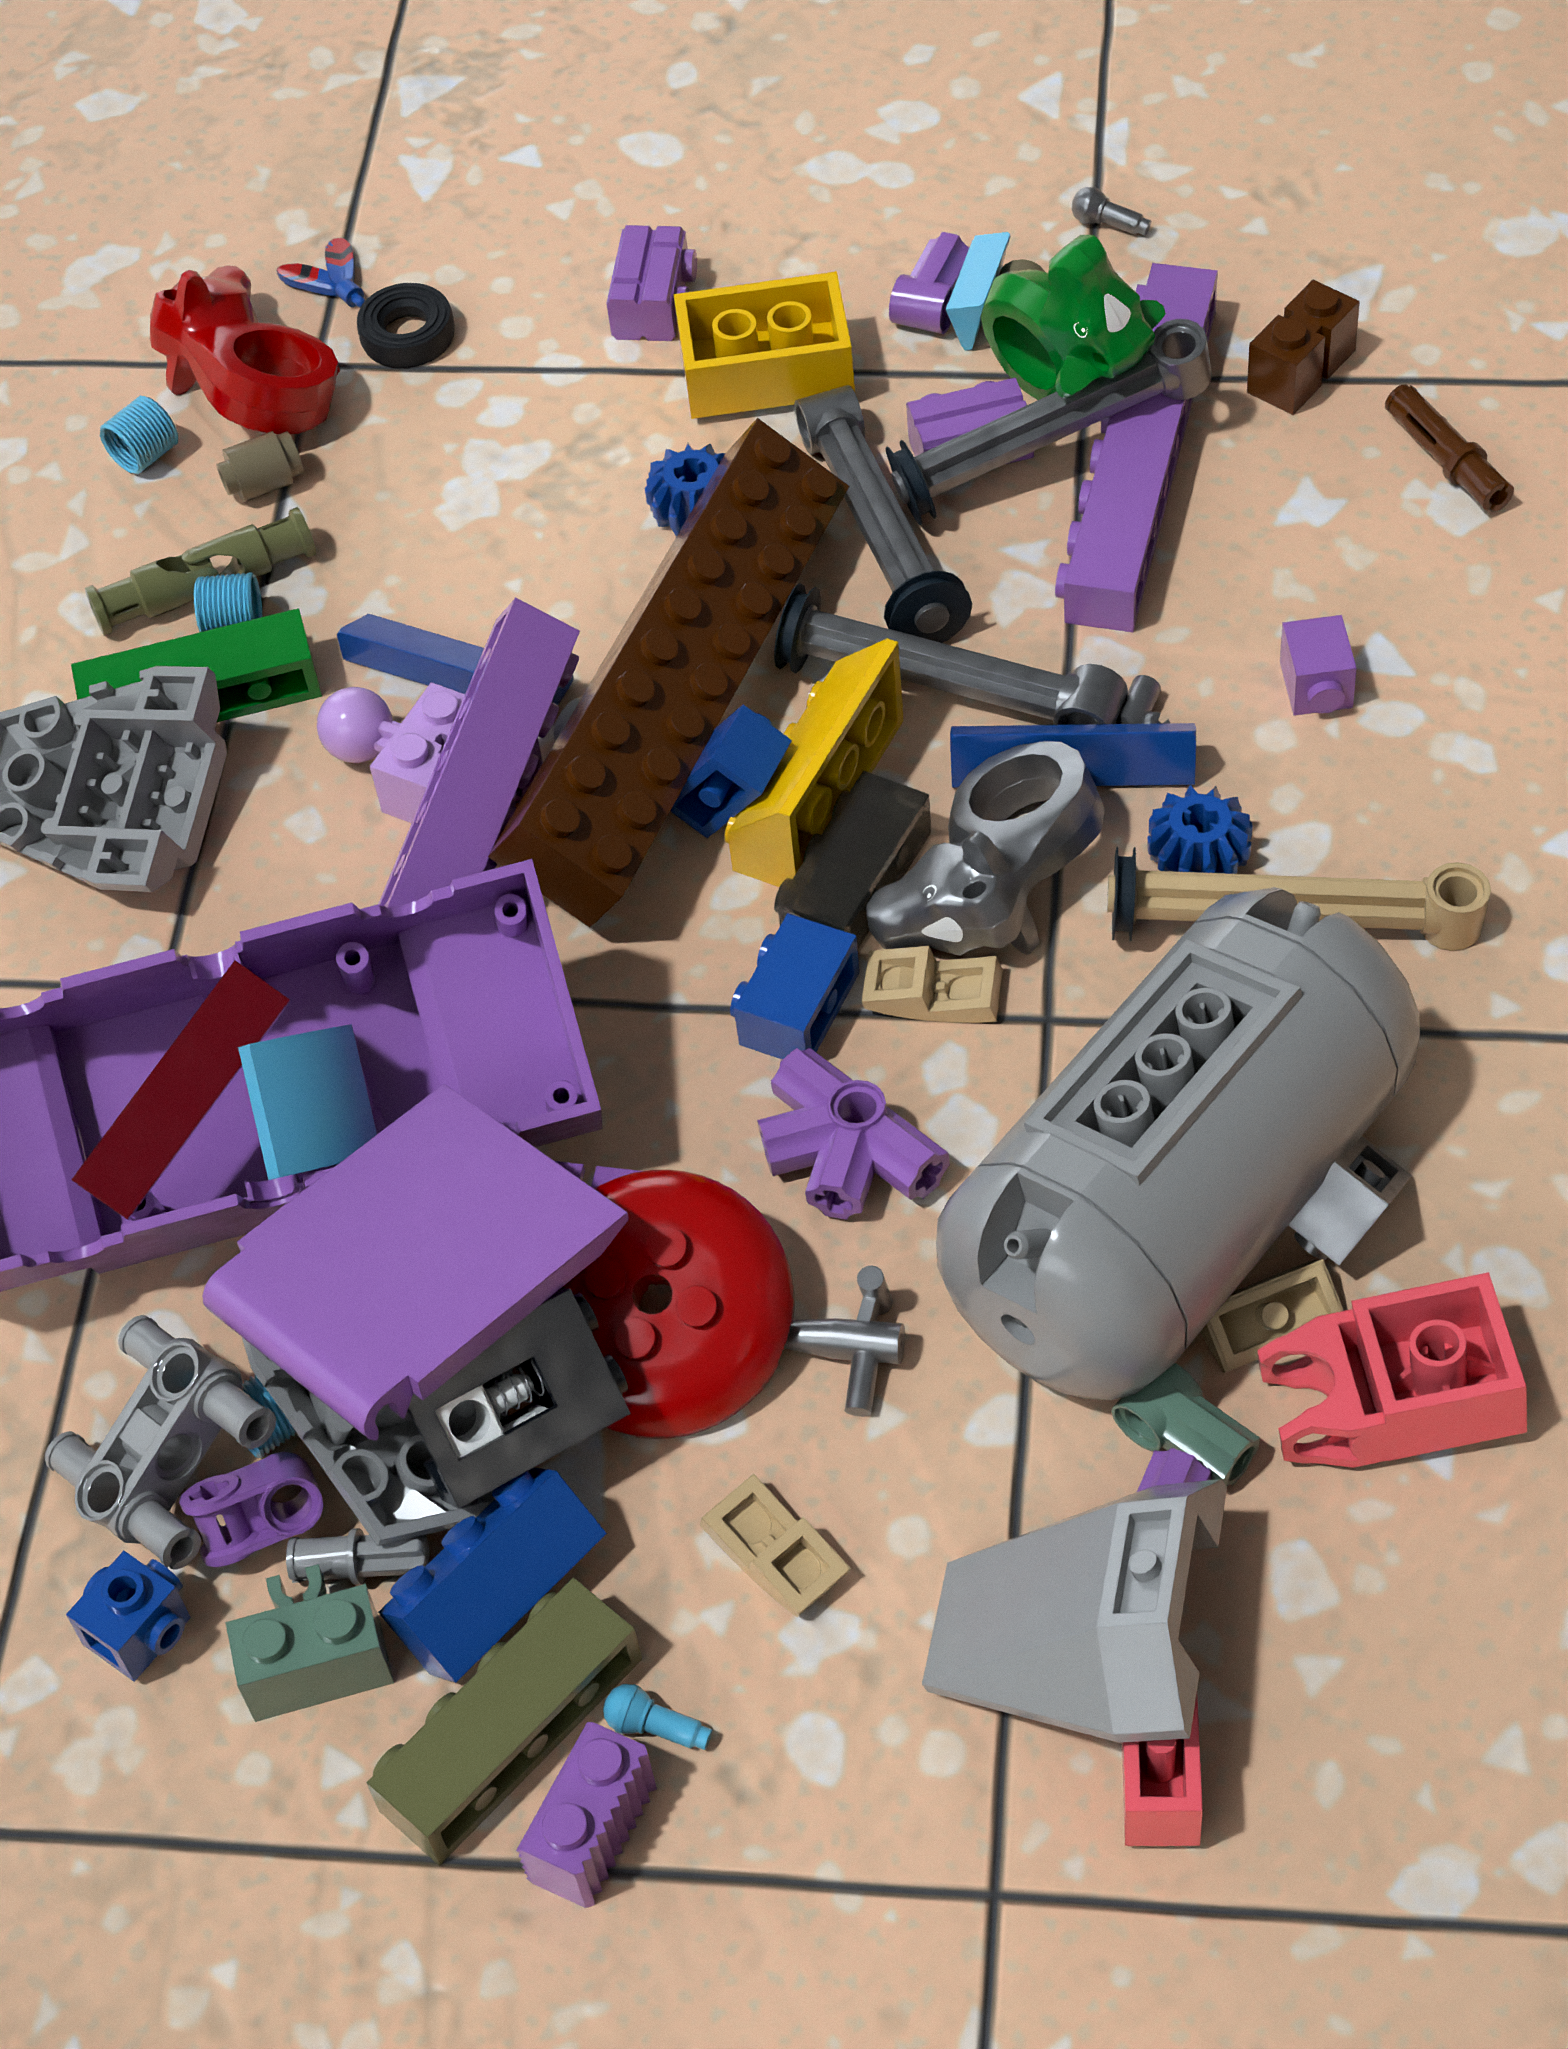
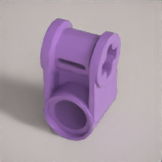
M289 1452L274 1453L227 1474L206 1478L188 1488L181 1495L179 1501L183 1512L186 1515L193 1516L204 1543L200 1548L201 1558L207 1566L211 1567L227 1566L239 1562L257 1550L294 1535L303 1534L316 1524L321 1517L323 1509L322 1494L311 1468L305 1459ZM293 1484L302 1487L297 1497L290 1501L281 1503L271 1500L275 1492L283 1486ZM221 1514L226 1525L221 1526L219 1524L217 1515Z

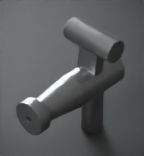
M873 1265L862 1268L857 1276V1282L863 1295L857 1320L842 1318L793 1320L784 1346L785 1349L822 1357L852 1360L844 1411L850 1415L861 1417L870 1416L872 1412L878 1363L901 1364L905 1346V1328L903 1323L877 1321L878 1315H883L891 1309L893 1300L883 1272Z

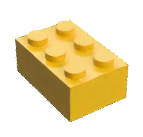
M837 271L674 294L691 419L794 405L795 400L850 385L855 392L852 346Z

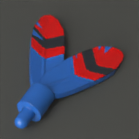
M334 238L325 247L327 271L299 263L281 265L276 270L279 279L286 285L323 295L338 296L350 307L357 306L361 308L362 304L366 301L364 299V291L354 283L355 264L351 244L344 238Z

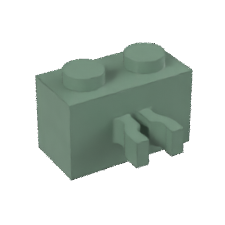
M319 1564L305 1568L309 1586L305 1593L302 1594L304 1601L294 1603L292 1597L286 1596L281 1577L276 1575L266 1578L268 1592L275 1609L225 1622L237 1686L255 1722L394 1683L381 1622L366 1584L327 1594L324 1576Z

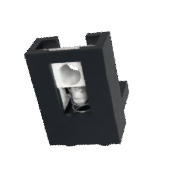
M560 1288L426 1399L421 1400L413 1393L407 1412H409L432 1456L431 1459L424 1462V1465L441 1500L459 1509L631 1414L622 1396L623 1393L629 1390L626 1378L620 1366L610 1354L603 1357L592 1332L599 1329L597 1318L590 1304L580 1292L573 1295L571 1289ZM515 1366L519 1374L512 1376L507 1373V1378L499 1383L494 1380L495 1385L488 1389L482 1386V1384ZM465 1400H471L476 1408V1421L471 1430L466 1434L454 1436L449 1427L450 1414L457 1404ZM526 1401L530 1403L533 1401L532 1404L499 1421L500 1415L506 1416L508 1409H519L521 1402Z

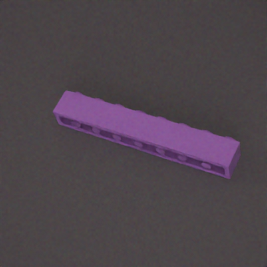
M1152 263L1147 284H1138L1136 292L1140 295V301L1156 300L1165 308L1166 315L1152 330L1155 331L1157 327L1167 321L1189 319L1198 323L1204 329L1208 342L1216 314L1218 270ZM1160 393L1101 420V433L1105 434L1104 440H1094L1090 458V473L1094 474L1093 480H1083L1080 490L1078 511L1079 514H1083L1081 522L1072 521L1069 529L1067 555L1072 557L1070 564L1060 563L1056 578L1055 597L1064 599V623L1134 632L1194 397L1186 400H1176Z

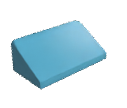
M1008 232L975 235L946 307V312L964 350H972L982 324L981 313L993 280L999 276L1011 237Z

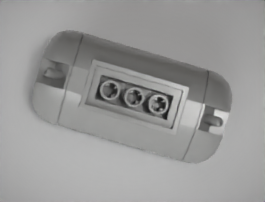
M1276 887L1222 897L1203 912L951 1195L937 1222L936 1252L938 1270L958 1312L978 1337L1008 1364L1037 1383L1083 1399L1114 1400L1137 1394L1177 1361L1184 1350L1191 1344L1322 1185L1334 1161L1343 1159L1403 1087L1416 1063L1420 1036L1419 1011L1409 983L1383 946L1352 918L1338 912L1326 916L1319 921L1321 916L1319 906L1305 901H1300L1297 904L1293 894Z

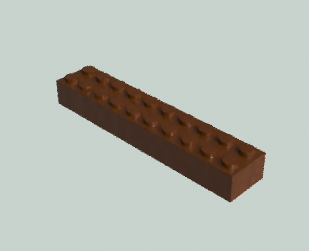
M759 418L750 425L726 452L488 855L490 859L502 867L532 859L542 895L589 928L623 897L683 789L687 778L719 724L788 596L850 487L848 484Z

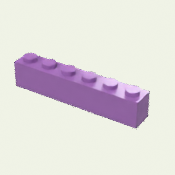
M516 597L496 619L378 904L386 907L408 904L425 897L431 890L450 886L453 879L496 868L497 863L490 859L488 855L493 849L496 839L500 837L517 808L511 805L517 787L524 789L536 769L539 757L531 752L537 737L543 739L556 719L559 706L552 703L557 687L564 688L576 669L579 656L572 653L580 630Z

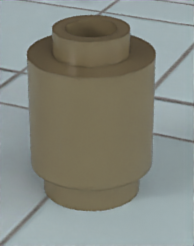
M271 431L222 450L225 461L216 464L227 494L238 493L243 502L293 484V477L304 474L301 458L288 431L279 435H275Z

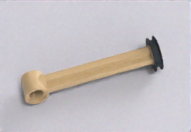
M1116 847L1114 875L1108 876L1107 912H1112V940L1115 938V931L1129 932V941H1132L1133 923L1136 922V919L1196 921L1208 907L1225 895L1276 887L1293 894L1297 904L1300 901H1305L1319 906L1321 913L1319 921L1326 916L1340 912L1352 918L1362 928L1420 930L1421 934L1430 944L1439 949L1456 951L1464 950L1474 945L1480 938L1490 898L1491 886L1488 878L1481 870L1470 864L1459 862L1446 863L1436 868L1429 877H1424L1422 881L1138 870V866H1136V847L1133 848L1132 857L1118 856V847Z

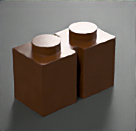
M1312 279L1284 308V317L1278 314L1249 343L1247 393L1294 415L1321 387L1322 377L1329 379L1356 351L1360 301Z

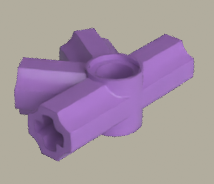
M796 1048L781 1060L780 1067L771 1080V1088L773 1094L790 1106L793 1111L757 1120L769 1169L773 1176L814 1165L805 1191L806 1200L809 1205L821 1210L825 1216L845 1220L853 1214L862 1213L874 1173L910 1200L915 1197L924 1199L939 1186L944 1172L950 1166L948 1152L887 1107L884 1093L877 1085L869 1081H853L811 1048L806 1050Z

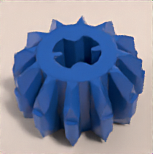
M687 443L684 451L677 453L666 449L663 461L650 463L645 495L646 502L650 505V510L657 521L658 527L670 526L677 537L726 453L716 454L711 444L706 445L700 450H693L690 444Z
M1190 784L1184 798L1167 793L1165 801L1162 803V808L1153 809L1152 816L1149 819L1150 835L1147 837V851L1150 855V860L1158 862L1157 868L1160 871L1237 874L1238 867L1246 866L1247 860L1251 856V841L1249 840L1252 839L1253 825L1250 821V815L1242 813L1238 797L1221 800L1217 786L1207 794H1198Z

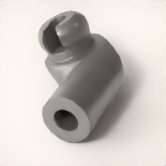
M1136 676L1128 690L1127 697L1117 719V724H1162L1158 720L1161 713L1151 712L1161 692L1159 682L1150 676Z

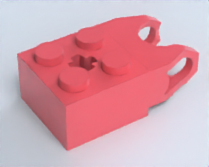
M1489 1272L1352 1300V1309L1317 1316L1287 1335L1278 1337L1257 1350L1259 1370L1263 1382L1284 1385L1295 1389L1310 1388L1328 1396L1322 1403L1306 1409L1297 1418L1278 1428L1281 1442L1280 1448L1284 1461L1355 1468L1527 1433V1387ZM1288 1355H1306L1291 1365L1275 1364L1279 1359ZM1306 1435H1326L1311 1443H1297L1299 1439Z

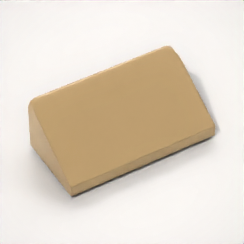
M1313 1260L1234 1291L1200 1333L1222 1372L1225 1373L1258 1360V1349L1278 1337L1287 1335L1317 1316L1344 1310L1324 1260Z

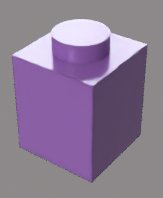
M1342 615L1282 622L1280 666L1293 716L1329 713L1335 710L1353 708L1357 668Z

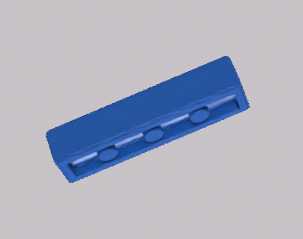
M367 614L343 626L337 633L343 660L425 685H429L432 682L463 694L467 691L484 650L480 646L372 614ZM573 675L564 688L557 687L552 703L559 705L574 681Z
M1195 723L951 726L952 788H958L968 773L989 757L1017 745L1043 741L1062 742L1078 750L1096 786L1195 785Z

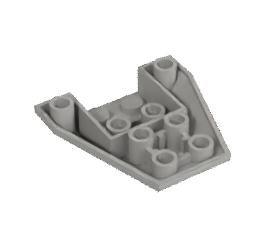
M1217 1479L1155 1485L947 1562L922 1681L924 1688L930 1693L1118 1743L1189 1739L1200 1673L1181 1645L1178 1637L1192 1550L1218 1548L1227 1492V1486L1224 1481Z

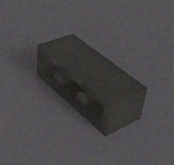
M863 770L851 790H844L837 798L832 812V819L822 835L817 833L810 839L804 853L803 864L793 879L786 878L780 885L774 902V910L778 913L779 924L781 925L786 914L789 913L854 934L857 937V948H859L870 931L867 920L868 902L880 888L900 881L904 877L931 834L929 794Z

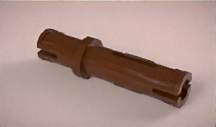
M1403 384L1392 390L1385 401V409L1441 464L1445 478L1455 486H1462L1486 511L1496 512L1506 506L1514 494V487L1487 461L1488 455L1478 443L1468 442L1414 386Z

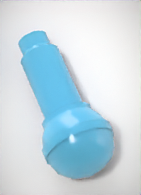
M622 1684L614 1688L607 1696L603 1707L604 1718L608 1725L615 1732L622 1735L643 1734L645 1731L689 1749L697 1747L702 1750H706L711 1739L712 1729L702 1726L701 1722L697 1719L655 1704V1700L650 1698L636 1684Z

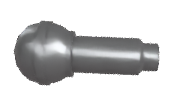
M1082 188L1075 194L1072 200L1071 210L1074 217L1080 223L1100 224L1103 222L1129 233H1139L1145 236L1149 231L1151 220L1144 218L1141 213L1110 202L1109 198L1099 188Z

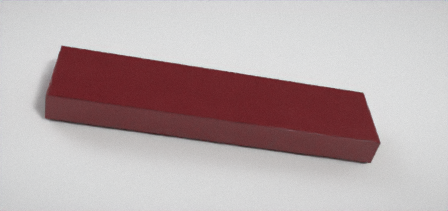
M234 960L71 1180L129 1220L242 1068L238 1047L261 1042L290 1003V999Z

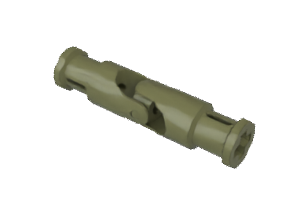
M296 507L289 510V516L259 528L253 524L192 547L182 555L167 557L130 570V577L99 589L93 585L84 589L101 632L106 636L112 633L113 626L144 614L150 619L191 602L194 599V584L198 577H211L213 575L216 577V575L226 576L227 574L236 575L238 573L247 574L252 572L257 578L272 572V565L303 553L308 558L316 555V547L305 518L300 509ZM218 555L232 556L230 564L220 574L213 567L210 560L211 557Z

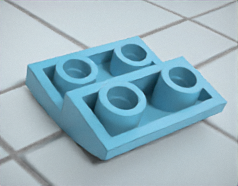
M352 1024L238 1047L268 1180L339 1164L377 1135Z

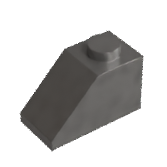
M1361 1136L1343 1159L1334 1161L1322 1185L1290 1222L1289 1226L1296 1231L1294 1234L1296 1241L1314 1257L1323 1260L1329 1257L1336 1264L1340 1265L1412 1175Z

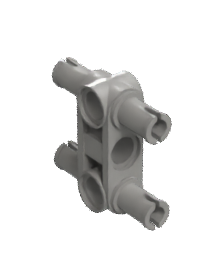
M140 1315L128 1321L122 1328L118 1345L122 1352L133 1357L148 1370L100 1447L96 1451L78 1433L76 1435L72 1431L64 1432L54 1438L45 1452V1462L47 1467L52 1471L55 1470L75 1487L76 1510L82 1518L106 1527L124 1543L143 1544L167 1568L170 1567L173 1570L185 1567L194 1559L199 1551L201 1538L198 1532L193 1528L190 1529L169 1511L217 1434L223 1428L236 1438L240 1445L248 1449L260 1447L270 1438L275 1429L276 1417L269 1408L260 1405L243 1391L241 1374L235 1364L213 1355L193 1339H175L159 1327L152 1318Z

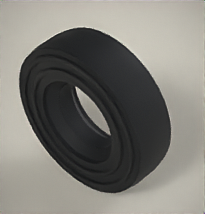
M400 283L385 287L375 292L362 304L357 316V330L364 351L372 360L388 367L410 368L426 364L443 354L450 346L454 337V317L447 298L439 290L425 284ZM403 317H420L426 320L424 326L410 333L394 334L386 330V327L391 322Z

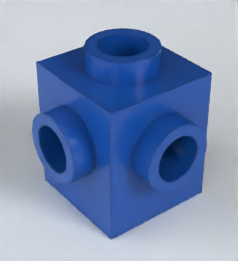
M124 1550L109 1567L100 1569L91 1577L84 1589L83 1596L66 1613L83 1646L133 1682L137 1680L158 1655L169 1652L177 1644L183 1634L185 1624L191 1618L179 1594L183 1584L178 1577L157 1560L151 1559L147 1565H144Z

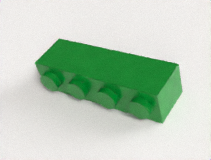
M299 608L71 664L77 700L91 696L89 694V686L107 681L114 689L142 681L140 679V671L155 666L209 667L215 673L220 712L217 722L322 697Z

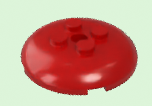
M648 1170L617 1177L599 1185L594 1189L628 1213L629 1220L602 1255L563 1287L571 1289L573 1295L580 1292L586 1298L598 1321L599 1329L592 1332L599 1349L603 1357L610 1354L616 1360L628 1384L629 1390L623 1393L622 1396L631 1414L606 1428L634 1435L637 1438L670 1439L695 1434L722 1423L748 1405L771 1379L780 1364L778 1360L786 1344L790 1326L793 1324L795 1311L793 1277L788 1258L779 1238L761 1212L746 1198L719 1181L703 1175L678 1170ZM651 1284L668 1285L672 1288L673 1292L672 1300L668 1307L656 1314L642 1312L640 1306L643 1294L649 1289L648 1286Z

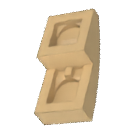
M929 946L872 950L868 953L861 1002L867 1010L908 1019L950 1023L997 1022L1003 970L997 956L936 961Z
M754 1473L701 1518L700 1526L716 1544L764 1591L796 1617H799L850 1572L851 1568L804 1517L797 1521Z

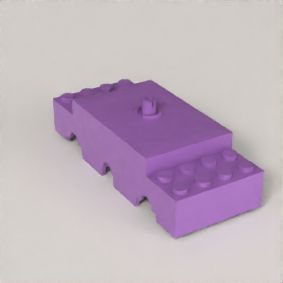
M529 859L453 879L450 886L431 890L425 897L408 904L390 907L377 904L359 909L351 902L240 931V941H236L232 947L211 955L194 957L186 954L181 956L175 949L60 978V988L41 992V996L28 1003L0 1008V1292L90 1267L98 1274L245 1235L333 1169L327 1166L268 1180L242 1067L129 1220L71 1180L234 960L290 999V1003L262 1041L352 1024L361 1066L375 1109L380 1108L386 1127L441 1085L445 1084L534 1147L603 1129L601 1106L533 860Z

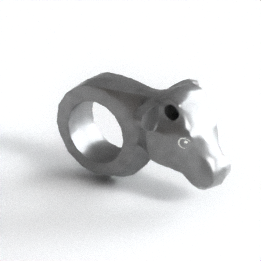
M1053 741L1017 745L989 757L968 773L955 792L948 824L949 843L933 845L900 881L880 888L874 893L867 904L869 930L883 949L929 946L930 948L960 956L967 951L980 947L1003 948L1011 943L1017 950L1026 955L1032 953L1040 942L1036 926L1027 907L1028 893L1037 882L1051 876L1081 854L1099 835L1103 826L1105 808L1079 751L1062 742ZM1046 801L1030 813L1019 818L1005 820L1021 808L1035 802Z

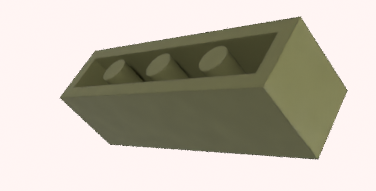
M574 1577L558 1593L550 1592L546 1594L531 1610L527 1623L507 1643L500 1642L494 1645L484 1655L478 1665L477 1673L457 1693H448L434 1704L426 1717L425 1725L404 1745L397 1744L380 1758L374 1768L373 1776L366 1782L379 1812L440 1866L642 1660L635 1628Z

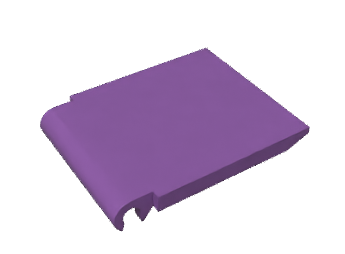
M443 1084L239 1239L237 1244L240 1253L220 1267L210 1277L203 1291V1304L211 1313L364 1436L371 1440H378L379 1431L375 1424V1419L383 1406L388 1404L393 1412L402 1419L405 1418L413 1393L421 1400L426 1399L600 1257L629 1220L628 1213L450 1087Z

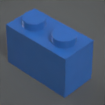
M744 704L741 705L715 728L670 812L704 837L709 838L725 825L730 817L736 816L762 795L792 740L777 730L768 718L753 712Z
M787 913L776 934H768L762 942L757 958V968L749 982L742 981L733 995L730 1014L736 1021L739 1045L782 1060L796 1048L799 1050L811 1048L817 1053L860 973L856 935Z

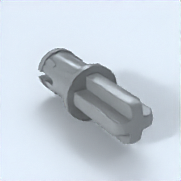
M360 1528L351 1529L348 1536L304 1539L292 1537L288 1541L286 1550L287 1572L292 1583L308 1581L305 1568L319 1564L324 1580L350 1578L352 1584L362 1585L366 1577L404 1575L416 1566H426L430 1559L429 1543L426 1535L377 1546L371 1536L364 1535Z

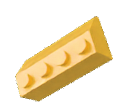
M887 638L837 660L824 681H817L809 693L804 713L797 724L790 723L784 732V735L790 738L792 742L762 795L736 816L730 817L725 830V842L729 844L733 871L785 890L799 893L904 721L899 644L897 641Z

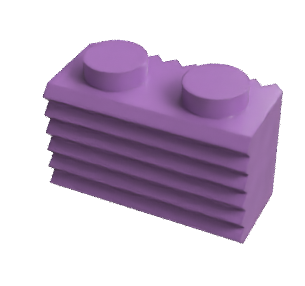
M594 1722L586 1723L516 1850L520 1853V1862L524 1864L522 1868L526 1870L527 1880L584 1908L595 1905L593 1895L602 1892L600 1882L609 1879L607 1869L616 1866L614 1856L623 1853L621 1843L630 1840L628 1830L637 1828L634 1818L644 1815L641 1805L649 1803L648 1793L657 1790L649 1756L644 1744Z

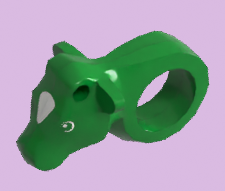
M1080 235L1049 260L1048 273L1026 269L1003 273L994 278L981 313V321L984 335L995 357L1004 371L1011 378L1017 379L1019 387L1024 392L1037 400L1055 392L1061 398L1068 399L1096 378H1115L1135 366L1154 344L1155 333L1152 329L1158 325L1166 313L1164 306L1156 300L1140 301V295L1114 271L1103 245L1096 236Z

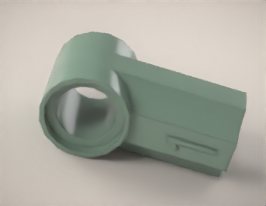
M1176 1363L1137 1394L1121 1398L1111 1410L1113 1419L1118 1427L1139 1446L1150 1451H1159L1161 1447L1167 1451L1174 1448L1194 1455L1203 1466L1211 1470V1480L1222 1479L1226 1486H1233L1240 1479L1259 1450L1260 1437L1204 1399L1203 1392L1195 1379Z

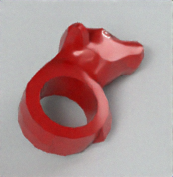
M227 265L216 268L209 276L201 277L197 271L187 270L181 274L179 282L172 289L155 293L150 313L149 339L152 348L166 356V386L173 394L180 395L187 392L197 380L207 400L221 416L247 429L264 433L273 431L275 434H281L288 431L289 434H299L311 430L326 421L335 390L336 377L340 372L338 360L333 350L320 339L299 329L272 323H258L256 313L250 301L251 280L243 270L237 266Z

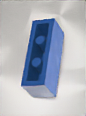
M533 1467L494 1489L492 1496L495 1500L477 1517H467L452 1527L442 1539L441 1544L444 1549L426 1566L419 1565L406 1572L391 1588L390 1594L393 1598L378 1613L430 1675L456 1683L607 1534L556 1470Z

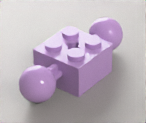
M431 682L402 723L393 721L388 705L378 694L361 687H347L334 692L322 704L317 717L318 736L324 748L341 761L362 763L375 758L370 765V770L381 811L412 823L465 694ZM538 737L531 752L539 757L536 769L524 789L517 787L511 802L513 806L520 803L543 764Z

